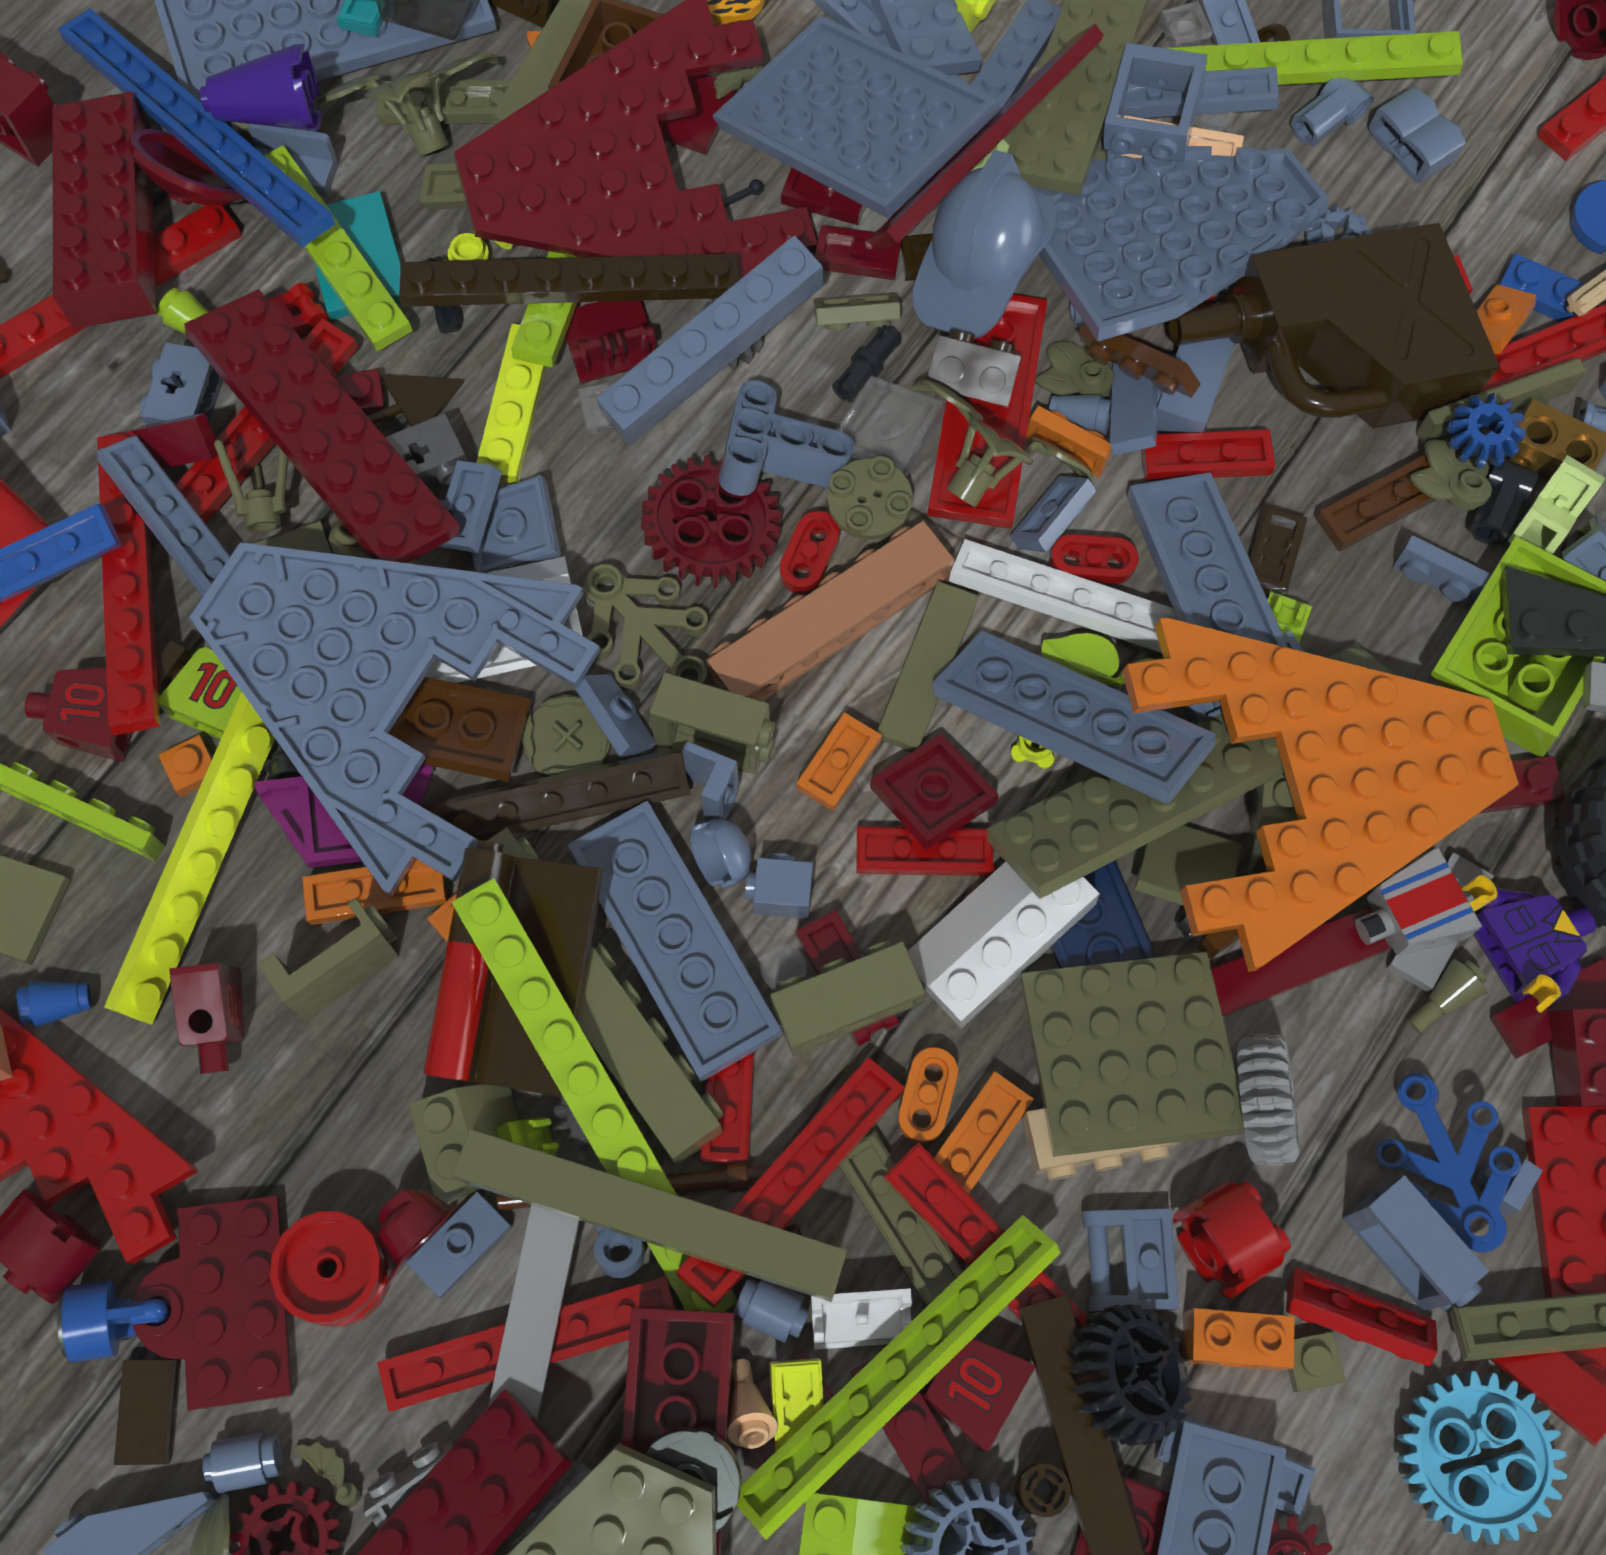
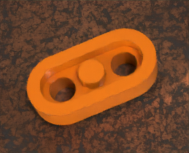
M935 1047L924 1049L915 1056L911 1064L898 1113V1126L902 1134L908 1140L915 1143L924 1144L934 1141L942 1133L946 1124L958 1077V1066L954 1057L944 1049ZM929 1067H936L941 1071L942 1078L937 1082H931L925 1077L924 1071ZM917 1112L926 1113L930 1118V1124L925 1128L917 1127L913 1123V1115Z

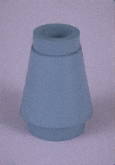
M1103 394L1067 395L1061 397L1053 395L1049 411L1063 414L1069 422L1086 431L1092 430L1107 434L1111 420L1112 400L1103 399Z

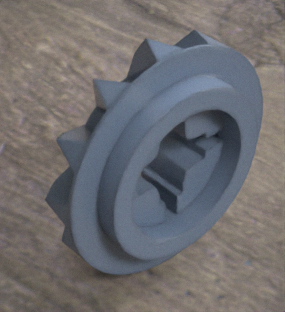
M1335 203L1306 229L1305 236L1307 244L1311 245L1334 241L1335 230L1341 226L1346 229L1341 239L1372 234L1373 229L1367 227L1366 216L1354 214L1353 206L1344 210L1340 209Z

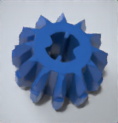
M1495 392L1488 395L1485 403L1477 395L1470 397L1468 407L1459 405L1455 409L1453 415L1456 420L1449 422L1447 431L1454 435L1449 442L1450 449L1463 448V452L1459 457L1460 462H1466L1472 456L1476 458L1475 465L1477 469L1484 467L1487 459L1495 467H1498L1504 462V455L1508 457L1515 456L1519 450L1517 442L1523 440L1526 432L1518 427L1524 419L1523 413H1509L1513 405L1512 399L1505 401L1501 406L1496 404L1497 397ZM1485 427H1488L1492 430L1487 435H1483L1480 432Z

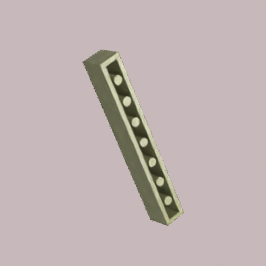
M508 828L487 840L503 844V853L519 858L538 859L536 852L527 839L521 836L516 840ZM601 943L594 947L591 945L577 1022L595 1053L674 1165L678 1166L710 1140H714L723 1133L718 1119L723 1117L724 1114L708 1092L700 1097L690 1081L696 1078V1075L683 1056L679 1054L672 1058L663 1044L669 1038L654 1017L647 1021L644 1019L636 1007L642 1003V1000L629 981L626 979L619 984L610 971L616 964Z

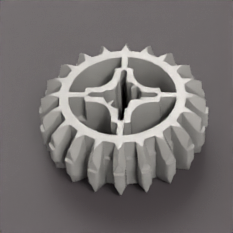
M1269 1033L1254 1034L1253 1037H1243L1237 1047V1069L1242 1120L1248 1155L1255 1164H1268V1166H1280L1283 1163L1295 1162L1300 1150L1293 1078L1287 1041L1282 1035H1269Z

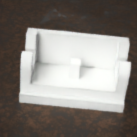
M911 1288L834 1294L832 1302L811 1296L814 1350L888 1345L912 1322L910 1308L912 1304Z

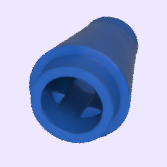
M29 981L28 986L17 988V1008L21 1024L33 1023L36 1028L81 1013L82 1011L91 1010L92 999L89 983Z

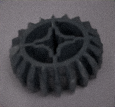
M1133 1304L1109 1306L1104 1308V1311L1094 1313L1091 1317L1086 1318V1325L1075 1331L1079 1342L1069 1348L1072 1355L1076 1358V1362L1068 1370L1075 1374L1077 1384L1070 1391L1080 1393L1083 1401L1079 1411L1091 1413V1428L1103 1429L1105 1439L1119 1440L1121 1445L1127 1444L1128 1446L1156 1443L1159 1439H1163L1165 1436H1169L1172 1432L1177 1431V1423L1187 1417L1183 1406L1192 1400L1191 1395L1185 1389V1385L1192 1381L1193 1378L1185 1373L1184 1364L1189 1358L1181 1356L1178 1347L1181 1338L1170 1336V1322L1158 1321L1156 1310H1143L1141 1305Z

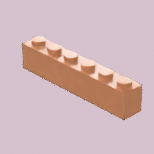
M924 521L912 528L905 526L893 534L889 543L877 551L869 549L862 553L855 560L854 565L841 574L838 571L833 572L825 577L815 591L807 596L798 595L785 604L782 612L770 620L762 618L755 622L742 638L734 643L727 641L713 650L710 658L707 659L708 676L719 689L762 702L935 589L938 581L944 583L949 580L955 559Z

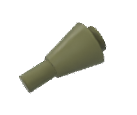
M1452 959L1429 995L1428 1002L1407 1020L1415 1031L1422 1034L1441 1015L1445 1016L1487 994V989L1483 985L1487 981L1486 976L1471 961L1465 960L1461 963L1456 959Z

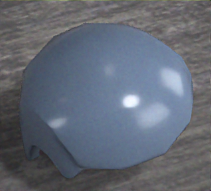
M718 818L691 827L689 839L692 852L706 882L711 886L721 884V888L724 889L742 882L747 877L751 867L752 856L750 843L736 824L724 818Z

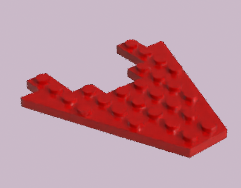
M0 1005V1024L13 1076L12 1078L0 1081V1182L29 1166L44 1202L52 1204L90 1182L126 1263L135 1264L176 1240L177 1236L158 1195L198 1172L196 1166Z

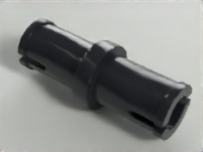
M886 325L880 326L867 345L854 352L851 356V364L833 382L832 389L834 393L843 401L847 399L849 403L853 402L868 381L876 379L883 370L882 364L900 346L901 338L899 334L891 327L886 328Z

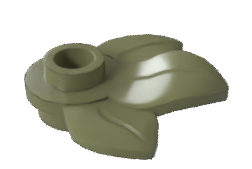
M1058 341L1047 346V357L1052 367L1036 376L1035 383L1042 389L1057 395L1077 393L1078 395L1103 394L1104 398L1112 388L1114 373L1109 367L1110 361L1107 365H1103L1086 353L1087 345L1081 348L1073 342Z
M1429 440L1426 442L1424 447L1430 467L1417 471L1410 476L1409 480L1413 485L1435 500H1449L1455 507L1461 510H1474L1484 505L1492 493L1491 484L1486 478L1489 470L1488 462H1486L1483 468L1477 469L1475 465L1476 458L1470 456L1468 461L1460 462L1459 457L1463 449L1461 451L1459 449H1450L1448 441Z

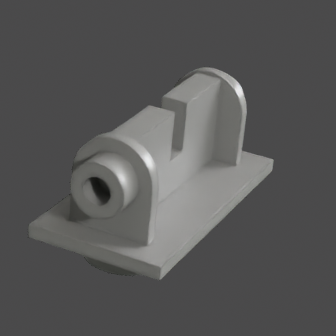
M452 1438L442 1445H439L438 1442L427 1445L412 1458L413 1464L397 1475L393 1471L388 1472L371 1484L367 1490L369 1494L364 1498V1514L367 1517L376 1510L378 1511L372 1517L378 1530L454 1446Z

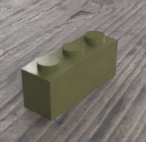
M890 941L880 942L864 951L865 957L850 963L845 958L838 959L824 965L820 969V975L805 981L802 976H796L776 986L777 992L770 994L771 1005L792 1056L923 1004L925 991L903 941L892 946Z

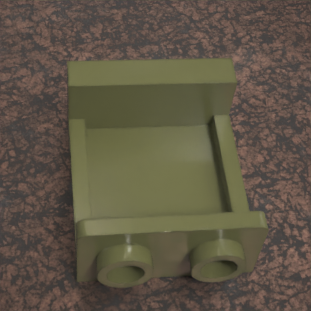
M356 898L349 901L348 905L360 920V926L296 971H291L274 953L257 964L283 1003L305 1022L399 957L390 945L397 937L373 904L364 909Z

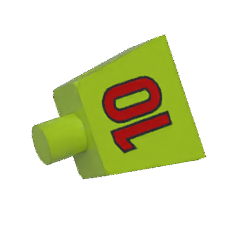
M202 647L196 651L160 695L159 706L169 718L221 740L242 691L213 650Z

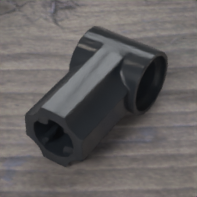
M1507 459L1498 467L1491 464L1486 475L1492 487L1491 496L1484 505L1476 509L1468 529L1476 540L1487 545H1503L1510 534L1519 509L1525 504L1534 488L1539 475L1538 472Z

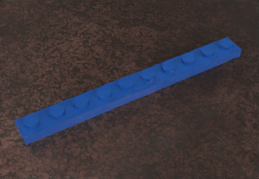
M91 8L58 28L63 41L123 93L133 91L142 110L299 246L303 248L335 225L329 210L224 121L215 120L211 112H205L202 103Z

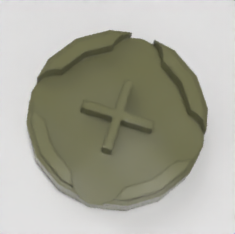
M562 695L550 698L540 704V708L533 715L530 714L526 720L522 736L525 754L536 772L544 777L604 765L610 756L612 744L579 696Z

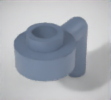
M593 1225L599 1234L594 1244V1256L600 1269L613 1278H625L634 1274L641 1267L645 1258V1248L642 1240ZM619 1249L629 1250L628 1257L623 1261L613 1260L614 1253Z

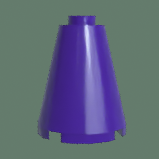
M294 44L208 76L206 78V86L200 87L201 102L205 112H211L215 120L304 131L319 130L322 119L321 109L313 110V105L315 104V97L320 96L309 51L303 52L304 44Z

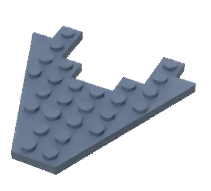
M243 542L239 543L189 617L380 887L391 896L415 859L455 882L461 872L465 848H475L477 840L402 796L426 757L421 752L388 733L435 660L441 661L476 681L497 646L501 644L577 688L600 652L599 645L564 626L584 594L583 588L575 584Z

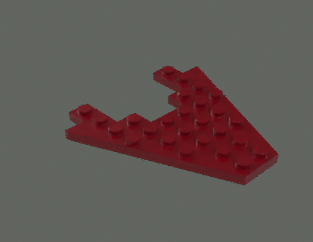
M685 0L454 152V161L475 237L577 257L738 253L739 280L794 235L809 252L815 251L817 241L807 206L728 222L718 184L678 191L659 122L694 116L696 106L688 77L762 63L763 53L753 19L714 25L707 0Z

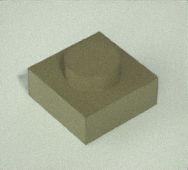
M1333 1332L1294 1339V1369L1288 1370L1293 1392L1346 1382Z

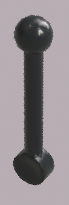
M754 179L747 188L723 199L724 208L751 194L760 195L764 190L763 182Z

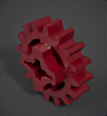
M293 1481L289 1483L286 1494H284L280 1484L268 1485L269 1499L260 1494H253L249 1499L254 1510L252 1512H237L235 1517L244 1526L242 1531L230 1533L229 1540L240 1543V1550L232 1555H257L255 1538L259 1540L262 1555H330L331 1549L344 1547L345 1541L333 1538V1530L339 1528L344 1522L343 1519H330L328 1513L335 1505L333 1499L321 1503L317 1502L320 1488L316 1486L310 1487L304 1495H301V1482ZM286 1503L294 1504L281 1519L277 1520L274 1517L266 1516L277 1506ZM313 1519L318 1527L319 1542L314 1540L311 1528ZM292 1529L290 1539L296 1543L294 1549L281 1551L284 1541L278 1537L279 1533Z

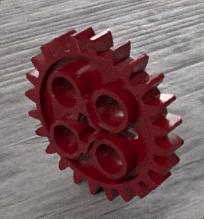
M705 455L702 466H697L691 457L687 458V469L684 471L676 464H672L671 478L660 473L658 475V487L649 486L648 500L642 502V514L644 516H641V530L646 531L644 532L645 546H652L651 558L657 560L665 557L663 560V570L665 572L678 567V580L680 581L684 580L689 573L695 575V586H700L704 577H710L713 587L717 588L719 578L723 576L727 578L731 585H734L736 573L739 571L748 579L751 578L752 564L763 569L765 567L766 555L773 556L776 544L774 541H779L781 527L779 525L782 514L781 511L776 510L778 497L768 496L770 483L758 484L754 492L749 495L738 496L728 493L719 483V473L723 457L718 466L712 465L709 455ZM735 499L738 503L730 504L723 500ZM689 500L695 502L696 504L684 505L680 502ZM730 536H737L741 538L742 541L733 542L729 541L726 538ZM695 538L699 542L693 544L686 543L683 539Z

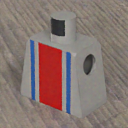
M1439 848L1430 851L1376 887L1367 897L1373 912L1355 920L1356 930L1365 944L1369 945L1387 937L1397 955H1405L1461 942L1468 939L1482 927Z

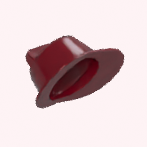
M403 1188L384 1204L379 1212L380 1227L378 1236L396 1263V1268L388 1278L385 1286H388L394 1280L418 1247L449 1217L458 1205V1200L448 1205L427 1190L420 1189L415 1191L410 1188Z

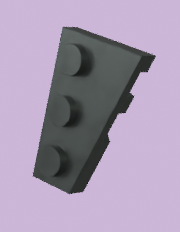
M1505 566L1501 573L1507 654L1606 657V596Z

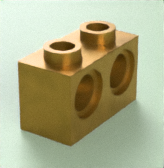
M1532 398L1523 411L1524 419L1518 425V427L1526 432L1523 440L1517 442L1519 450L1514 457L1504 455V458L1538 472V477L1547 482L1567 455L1595 471L1606 450V432Z

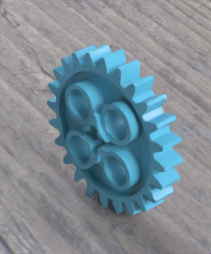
M1476 1371L1464 1372L1463 1384L1456 1374L1444 1376L1446 1390L1438 1383H1429L1427 1389L1432 1400L1430 1401L1422 1396L1414 1397L1412 1401L1420 1411V1414H1403L1402 1419L1413 1428L1412 1433L1397 1435L1399 1441L1410 1446V1453L1397 1456V1461L1411 1464L1413 1470L1401 1480L1403 1483L1418 1484L1420 1488L1413 1496L1412 1502L1415 1504L1430 1502L1432 1505L1428 1510L1426 1518L1429 1521H1438L1446 1516L1444 1532L1456 1535L1463 1526L1464 1539L1470 1542H1477L1481 1531L1488 1544H1499L1500 1531L1507 1540L1518 1541L1519 1530L1517 1524L1527 1532H1536L1538 1529L1532 1515L1535 1514L1541 1518H1551L1552 1513L1545 1505L1544 1500L1562 1499V1495L1551 1486L1552 1480L1567 1479V1474L1554 1468V1460L1567 1457V1454L1562 1450L1552 1449L1550 1443L1558 1438L1561 1432L1560 1430H1545L1542 1425L1550 1416V1411L1539 1410L1533 1412L1531 1407L1536 1395L1527 1393L1517 1398L1518 1382L1514 1380L1506 1381L1499 1389L1498 1375L1495 1373L1485 1374L1482 1383ZM1491 1410L1497 1412L1503 1422L1502 1432L1497 1438L1489 1432L1486 1425L1487 1415ZM1445 1425L1450 1426L1457 1437L1456 1447L1450 1453L1443 1449L1439 1439L1440 1431ZM1515 1440H1519L1522 1443L1521 1449L1485 1458L1482 1460V1465H1463L1445 1474L1440 1470V1466L1443 1463L1478 1455L1481 1449L1499 1448ZM1511 1461H1515L1522 1470V1482L1517 1488L1512 1487L1506 1477V1469ZM1466 1475L1473 1480L1476 1486V1496L1469 1504L1463 1501L1459 1493L1460 1481Z

